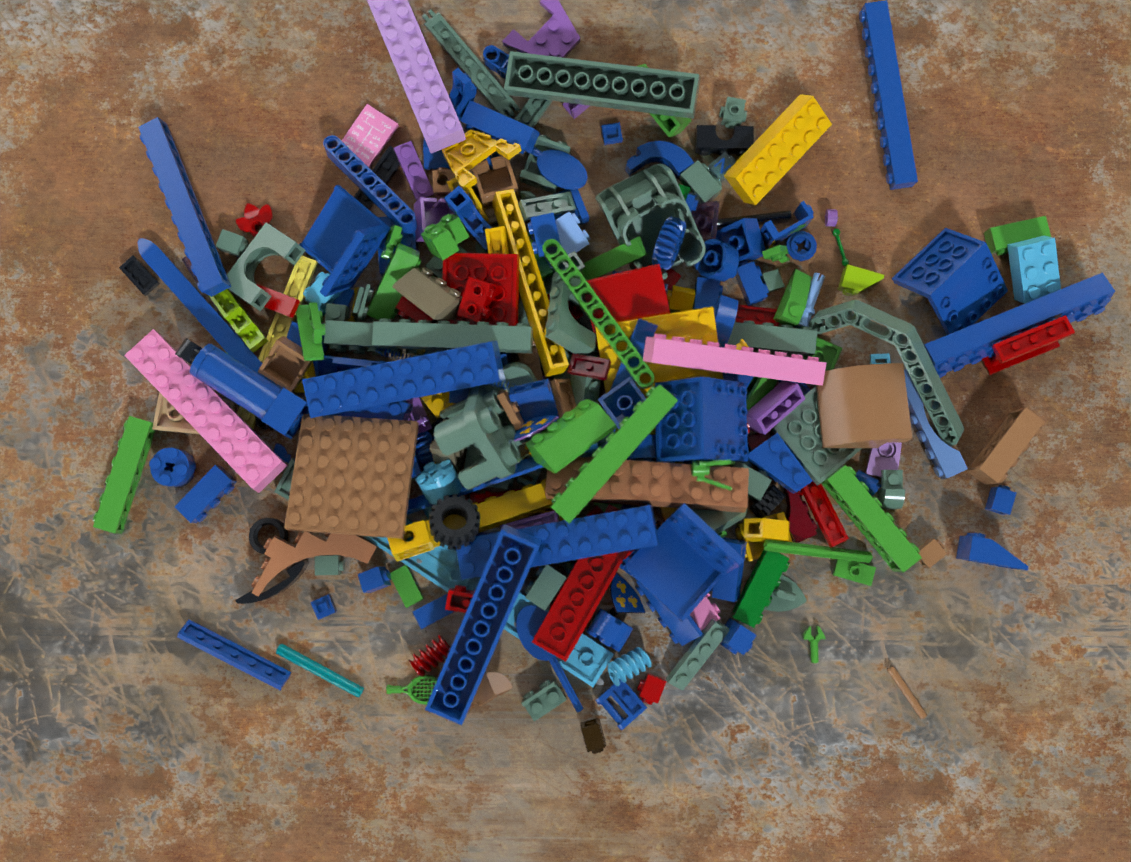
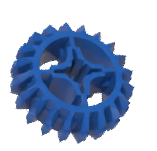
M668 217L653 250V265L660 264V268L666 270L672 267L685 236V221L677 217Z

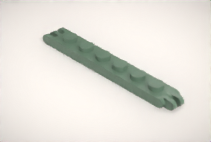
M432 9L428 10L431 18L423 14L424 26L460 69L469 75L471 82L493 108L507 116L505 114L507 112L511 117L514 115L511 107L518 112L520 110L519 106L506 93L439 12L435 14Z

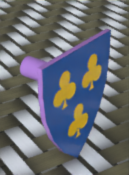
M545 415L524 421L523 427L515 432L514 442L529 437L531 440L535 434L545 430L558 416Z

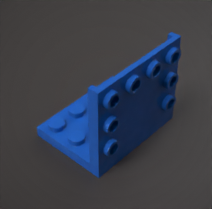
M335 185V190L303 242L299 244L306 250V253L331 273L323 281V287L320 290V293L325 297L354 287L391 230L388 225L340 185Z
M944 228L892 278L894 284L928 298L947 335L973 325L1008 292L987 243L948 228Z
M695 377L655 383V387L660 384L678 400L656 425V462L701 459L731 460L736 462L748 461L746 383L709 377Z
M685 503L657 529L659 545L640 548L623 566L680 622H683L725 574L739 567L745 560Z

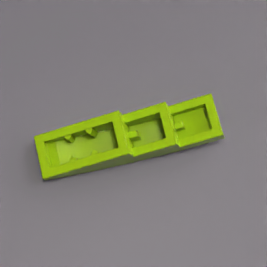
M229 289L212 297L209 296L223 317L230 323L235 332L253 353L268 342L264 334Z

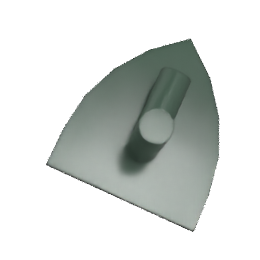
M781 575L780 585L777 590H773L771 603L764 610L775 612L789 611L799 607L807 600L795 582Z

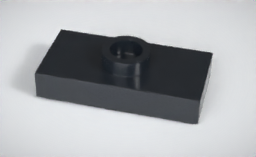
M134 255L119 267L145 296L160 284Z

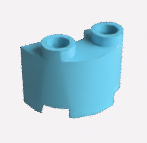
M320 272L315 278L316 281L304 290L303 295L306 297L305 300L308 304L317 303L318 310H322L324 316L327 303L332 304L342 292L327 297L323 296L320 293L323 287L322 283L331 274Z

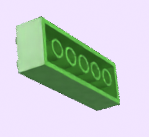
M846 465L841 466L821 484L891 570L904 573L922 558L919 555L920 550L914 543L910 544L906 539L907 534L903 529L896 527L893 523L895 521L888 512L885 513L882 510L881 502L868 493L869 488L862 481L859 482L855 477L857 474L853 468Z

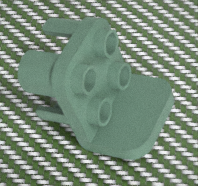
M660 163L650 166L606 188L595 197L601 211L609 222L619 246L625 244L628 247L632 245L630 240L636 237L641 238L647 255L629 263L628 265L631 270L653 265V250L662 226L668 217H677L686 222L683 243L671 268L683 262L689 267L698 263L703 258L705 243L672 170L665 164ZM661 269L663 280L668 277L666 269Z
M512 362L503 366L505 380L501 382V387L504 384L503 388H506L508 393L510 387L538 381L532 370L523 363ZM493 384L470 387L466 399L440 411L439 415L442 419L446 417L449 419L439 423L434 428L435 440L444 455H451L465 447L469 450L474 465L460 471L458 476L463 486L468 490L496 477L503 479L514 474L516 463L521 461L519 446L530 440L529 437L514 442L516 429L513 427L497 398L499 390L503 388L493 386Z

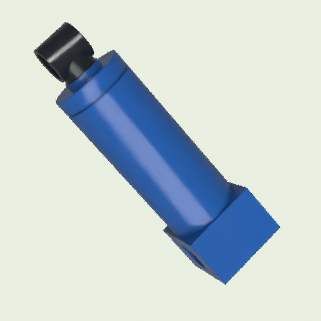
M185 338L175 355L191 364L190 374L257 416L261 421L291 440L301 426L302 416L309 414L306 401L284 387L282 389L213 344H208L201 348Z

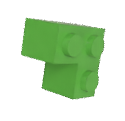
M454 214L443 216L439 223L427 226L424 229L425 231L421 233L431 254L441 260H445L458 252L457 244L469 238L460 218Z

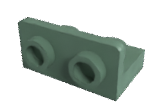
M547 679L539 685V690L536 692L531 690L522 696L524 699L521 701V704L526 708L533 721H536L567 700L555 680L550 682Z

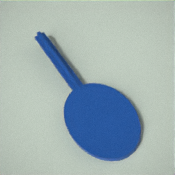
M533 147L531 154L537 157L538 170L550 183L569 190L582 188L586 184V169L575 157L559 150L541 152Z
M535 605L523 607L518 613L516 620L517 633L522 645L533 657L543 661L549 660L576 712L582 711L584 708L556 656L532 643L547 612Z

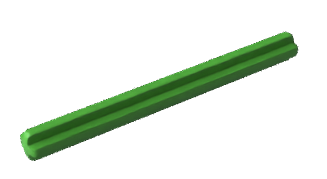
M766 539L763 543L764 550L770 552L870 563L871 559H873L869 551L830 548L828 546Z

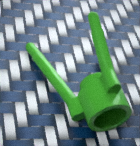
M693 460L691 475L696 476L697 481L732 490L731 486L708 479L705 475H709L710 466L734 465L735 461Z

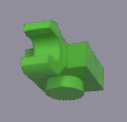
M777 245L762 251L764 259L772 260V262L779 260L781 263L790 260L786 256L788 254L787 246Z

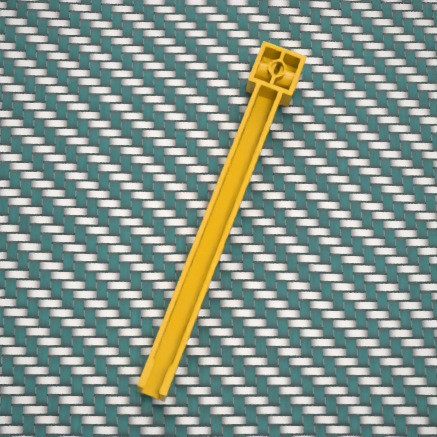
M546 479L534 486L533 484L522 487V490L516 492L511 490L505 492L503 496L497 498L496 496L485 499V502L479 504L477 502L472 503V505L476 504L478 507L477 512H480L478 533L552 509V499H546L545 495ZM457 514L449 515L443 520V524L453 530L460 529L467 523L462 516ZM429 520L416 521L406 525L404 539L387 538L392 555L397 562L434 550L435 547L440 546V542L436 543L434 536H431ZM409 537H414L411 541H406Z

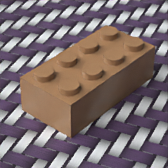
M1027 407L1011 411L966 471L984 485L1002 483L1007 478V471L1010 467L1013 468L1019 462V455L1030 447L1031 439L1040 434L1043 429L1041 426L1045 421Z

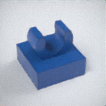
M330 594L310 602L318 620L337 612Z

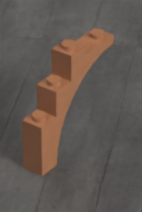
M304 531V533L299 532L294 541L297 543L296 546L275 535L273 539L268 538L263 547L266 549L264 554L271 559L266 558L261 569L264 571L261 577L256 576L251 585L254 589L251 593L259 596L265 586L279 572L293 563L310 557L341 555L355 558L368 564L377 546L359 535L326 533L325 536L328 537L326 540L313 532Z

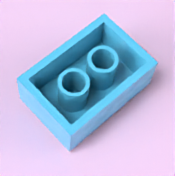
M1040 236L1007 245L1014 300L1025 304L1061 289L1055 238Z

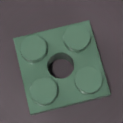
M369 284L365 288L359 287L351 315L357 317L356 322L364 321L366 318L368 307H365V303H369L373 293V289L370 288Z

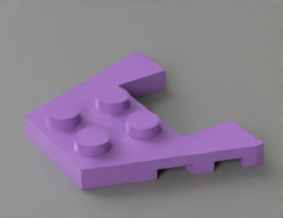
M541 0L540 5L553 16L539 31L527 41L513 29L502 41L504 46H510L521 53L565 58L580 42V37L559 0Z

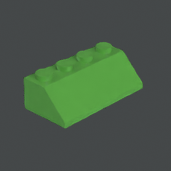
M586 399L579 402L578 406L571 411L564 413L556 422L548 425L545 430L535 434L526 445L535 462L556 474L587 451L592 445L614 431L617 426L598 403Z

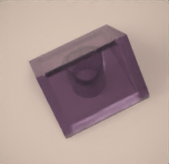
M719 201L700 203L696 211L691 213L704 242L709 239H716Z

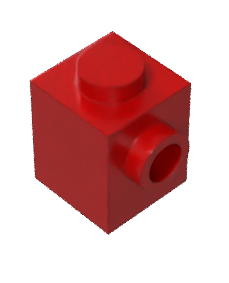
M647 672L644 680L641 679L637 687L639 696L642 697L641 701L650 705L653 702L658 704L666 685V680Z

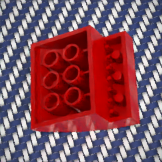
M660 264L586 280L616 322L670 314ZM585 294L586 302H590L592 296ZM596 310L593 313V317L597 319L602 318L604 315L602 310ZM591 321L593 333L596 334L595 325ZM596 335V340H595V341H596V345H597V349H598V353H599L598 341H597V335Z

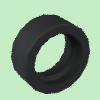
M263 518L252 525L248 537L255 551L264 554L266 551L263 548L264 546L259 543L257 537L258 531L264 525L275 526L279 531L280 538L288 541V530L284 528L285 525L280 520Z

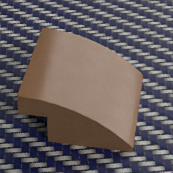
M903 363L860 365L825 371L823 386L816 385L822 448H879L885 443H906L912 439Z

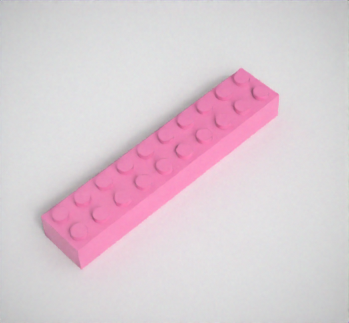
M153 329L124 356L253 490L260 493L288 465L214 389L190 374L191 366L188 362L175 355L176 350Z

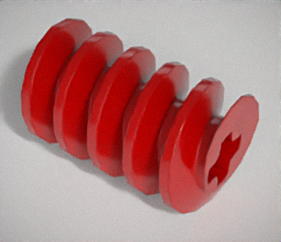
M438 635L439 642L431 640L432 647L428 644L425 645L426 651L419 649L420 656L412 654L414 660L408 659L413 669L421 677L426 675L425 670L427 672L432 671L431 665L435 668L438 666L437 660L441 663L444 662V656L447 657L450 652V646L441 635Z

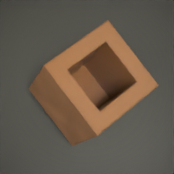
M929 538L918 547L920 550L919 555L922 557L918 562L923 568L930 569L947 554L943 543L938 539Z

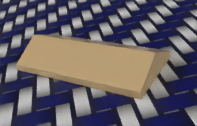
M159 392L152 429L199 434ZM222 398L235 411V402Z

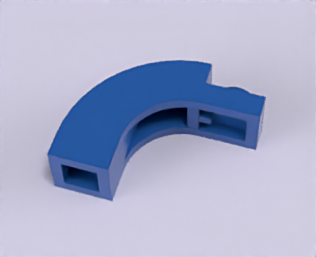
M457 68L452 72L453 86L449 98L460 121L469 100L474 101L477 87L471 82V78L467 73H463Z
M652 141L637 147L636 154L638 156L634 155L627 160L625 170L630 176L646 164L658 162L669 167L678 179L681 173L694 164V162L679 146L666 141Z
M458 186L444 199L454 215L460 218L468 233L487 252L485 229L491 228V226L475 208L472 199Z
M724 295L719 296L713 307L718 343H720L719 347L724 348L730 338L739 302Z

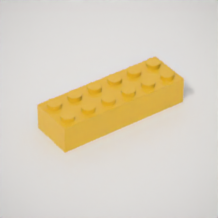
M800 94L723 176L744 203L757 205L832 123L814 96Z

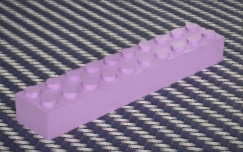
M367 0L430 153L432 154L466 140L461 123L408 0Z

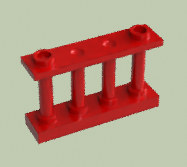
M1065 315L994 344L992 349L996 355L982 358V362L988 374L992 375L1060 347L1058 341L1073 335L1075 331Z

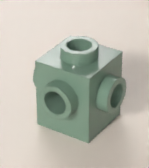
M727 96L725 106H721L719 118H722L721 125L734 129L735 126H740L742 122H745L747 111L744 110L746 100Z

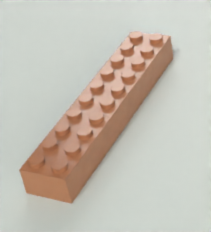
M577 457L556 474L547 469L546 499H553L559 492L563 494L567 489L565 487L566 483L572 477L576 479L580 475L578 470L585 462L589 464L594 458ZM626 460L589 502L640 506L652 505L669 508H679L685 503L690 509L745 513L748 505L749 468L710 466L709 475H705V477L732 487V490H727L706 482L697 481V477L691 475L692 464Z

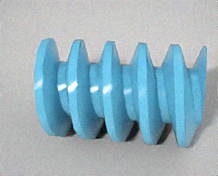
M636 647L633 651H628L627 654H623L620 658H616L608 663L609 676L614 685L620 686V680L623 683L627 681L626 676L632 679L633 674L639 675V670L644 672L646 667L651 668V660L642 648Z

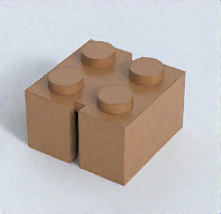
M503 156L491 159L494 171L490 172L487 160L480 162L472 169L473 175L477 178L478 183L476 185L484 208L492 206L495 192L514 189L516 198L520 197L510 161Z
M282 336L276 340L269 352V356L266 357L258 372L282 388L284 387L288 391L293 392L302 381L313 360L305 361L302 347Z

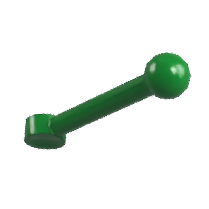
M836 228L832 231V235L836 237L842 256V265L846 266L847 264L849 265V260L846 259L839 236L840 230Z

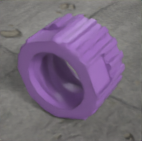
M836 209L826 210L825 226H836L838 218Z

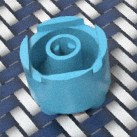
M444 460L439 464L434 462L426 464L424 471L416 478L421 491L430 504H437L439 499L443 501L446 495L458 494L463 486L450 460Z

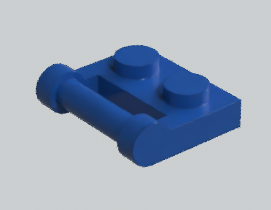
M621 680L620 686L611 685L595 699L616 721L617 727L620 730H623L647 709V706L630 686ZM609 696H612L628 715L626 718L623 719L607 700Z

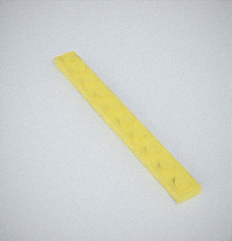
M301 256L295 264L284 291L285 295L298 299L300 301L299 305L303 303L305 297L303 292L309 287L318 264L317 261ZM276 312L266 337L268 342L263 345L258 358L262 363L269 356V352L276 340L282 336L287 337L292 321H296V313L292 319ZM240 406L237 414L254 429L256 424L255 415Z

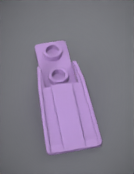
M885 443L879 448H870L866 473L881 477V470H898L902 443Z

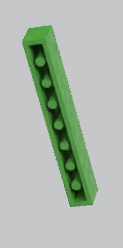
M660 384L657 387L653 385L645 394L648 398L643 403L639 401L632 409L634 411L633 415L630 418L626 416L620 422L619 426L621 428L618 432H612L605 439L607 444L603 449L600 446L592 454L594 459L589 464L585 462L578 470L580 475L576 479L572 477L566 483L565 487L567 489L564 493L561 494L559 492L551 500L553 503L551 508L568 523L572 522L677 403L678 400Z

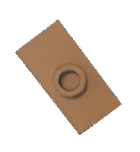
M554 379L551 381L559 418L576 407L570 379Z
M506 389L499 390L497 398L516 430L522 428L524 420L519 413L520 407L518 403L510 401L509 393Z

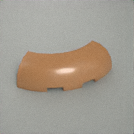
M485 673L468 712L475 708V704H478L480 707L492 701L498 694L501 696L511 690L513 687L509 680L501 673Z

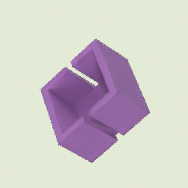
M420 197L413 204L417 221L416 241L425 242L421 233L425 231L424 229L431 224L436 225L447 214H454L444 198H440L437 201V198Z

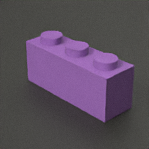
M783 380L747 411V423H749L750 430L765 435L801 404L805 397L799 385Z

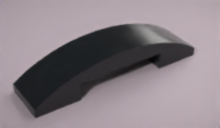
M302 560L287 569L289 578L259 596L250 591L235 601L237 604L254 603L282 593L301 577L309 561Z

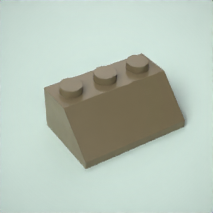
M426 267L413 268L393 284L392 287L434 320H456L462 300L461 293L454 288L448 287L445 280L432 275L433 272Z

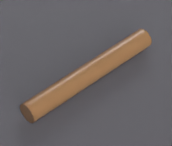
M890 666L887 668L888 673L919 718H925L927 714L895 667Z

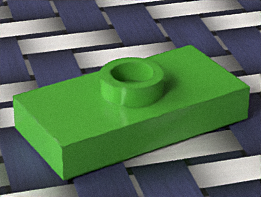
M836 559L832 575L871 586L876 567L855 561Z

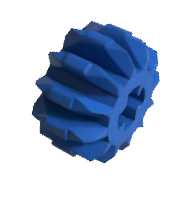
M428 431L418 433L415 449L418 459L424 465L434 462L430 452V444L434 439Z

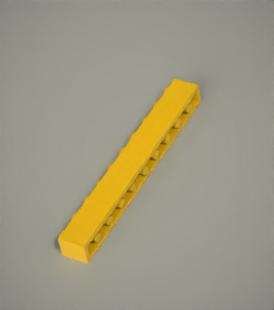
M514 189L495 192L492 206L499 227L505 226L509 254H520L519 293L529 325L533 329V338L545 377L562 374L569 366L564 347L545 337L549 300Z

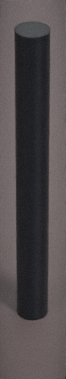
M791 210L716 219L715 222L716 227L728 226L743 218H757L758 222L791 218Z

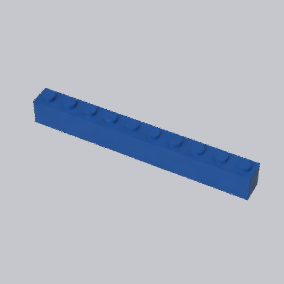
M884 0L865 3L859 12V21L863 24L862 38L866 42L865 56L869 60L868 74L872 78L871 92L875 96L874 110L878 114L877 128L881 131L880 146L884 149L883 164L887 167L886 182L890 185V190L913 187L918 182L888 2Z
M157 117L138 127L141 133L140 139L147 148L146 155L152 161V170L158 177L160 182L158 183L159 188L166 197L165 204L171 210V219L179 231L177 233L178 237L184 243V253L191 261L192 265L190 268L198 279L197 286L202 293L212 297L230 288L231 284L167 123Z

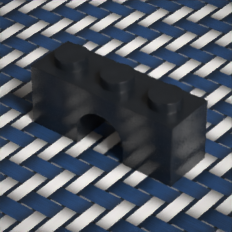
M697 125L695 130V153H699L702 156L718 154L719 156L737 154V156L741 157L753 144L754 126H735L732 138L721 140L716 134V125Z

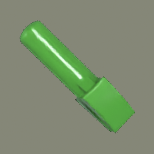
M817 625V634L814 637L811 635V626H808L803 634V639H808L810 642L812 663L819 662L818 642L821 639H825L823 631Z

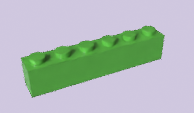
M129 416L125 421L124 433L117 445L118 452L112 460V470L106 478V488L99 499V510L93 517L94 528L114 534L123 533L156 430L152 429L153 422Z

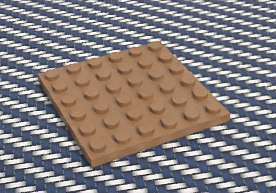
M304 414L301 421L284 528L295 531L404 539L419 427L418 421L333 415L310 418V414Z

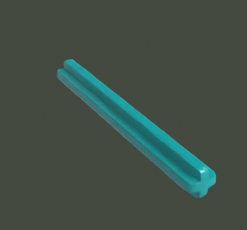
M280 644L276 650V654L356 697H360L364 691L362 686L284 644Z

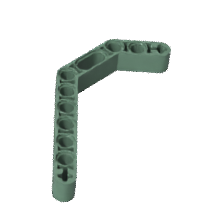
M851 300L820 310L809 322V327L817 331V334L851 325L895 345L942 441L947 445H956L964 432V426L916 328L912 324L859 300Z

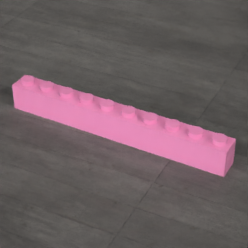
M654 334V338L646 337L643 361L823 386L826 363L819 362L817 357L808 356L807 360H804L803 355L791 354V357H786L787 353L776 351L775 355H770V350L759 349L758 353L753 352L754 348L742 347L741 350H736V345L725 344L724 348L719 347L720 343L707 342V345H702V340L690 339V343L684 342V338L672 336V340H667V335Z

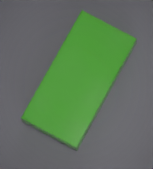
M407 565L390 573L391 579L406 608L424 599Z

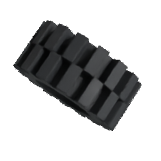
M774 484L765 491L762 499L755 501L749 509L758 518H764L780 504L785 495Z

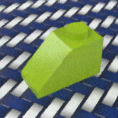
M847 264L843 268L837 290L842 291V294L847 296L857 295L884 279V275Z

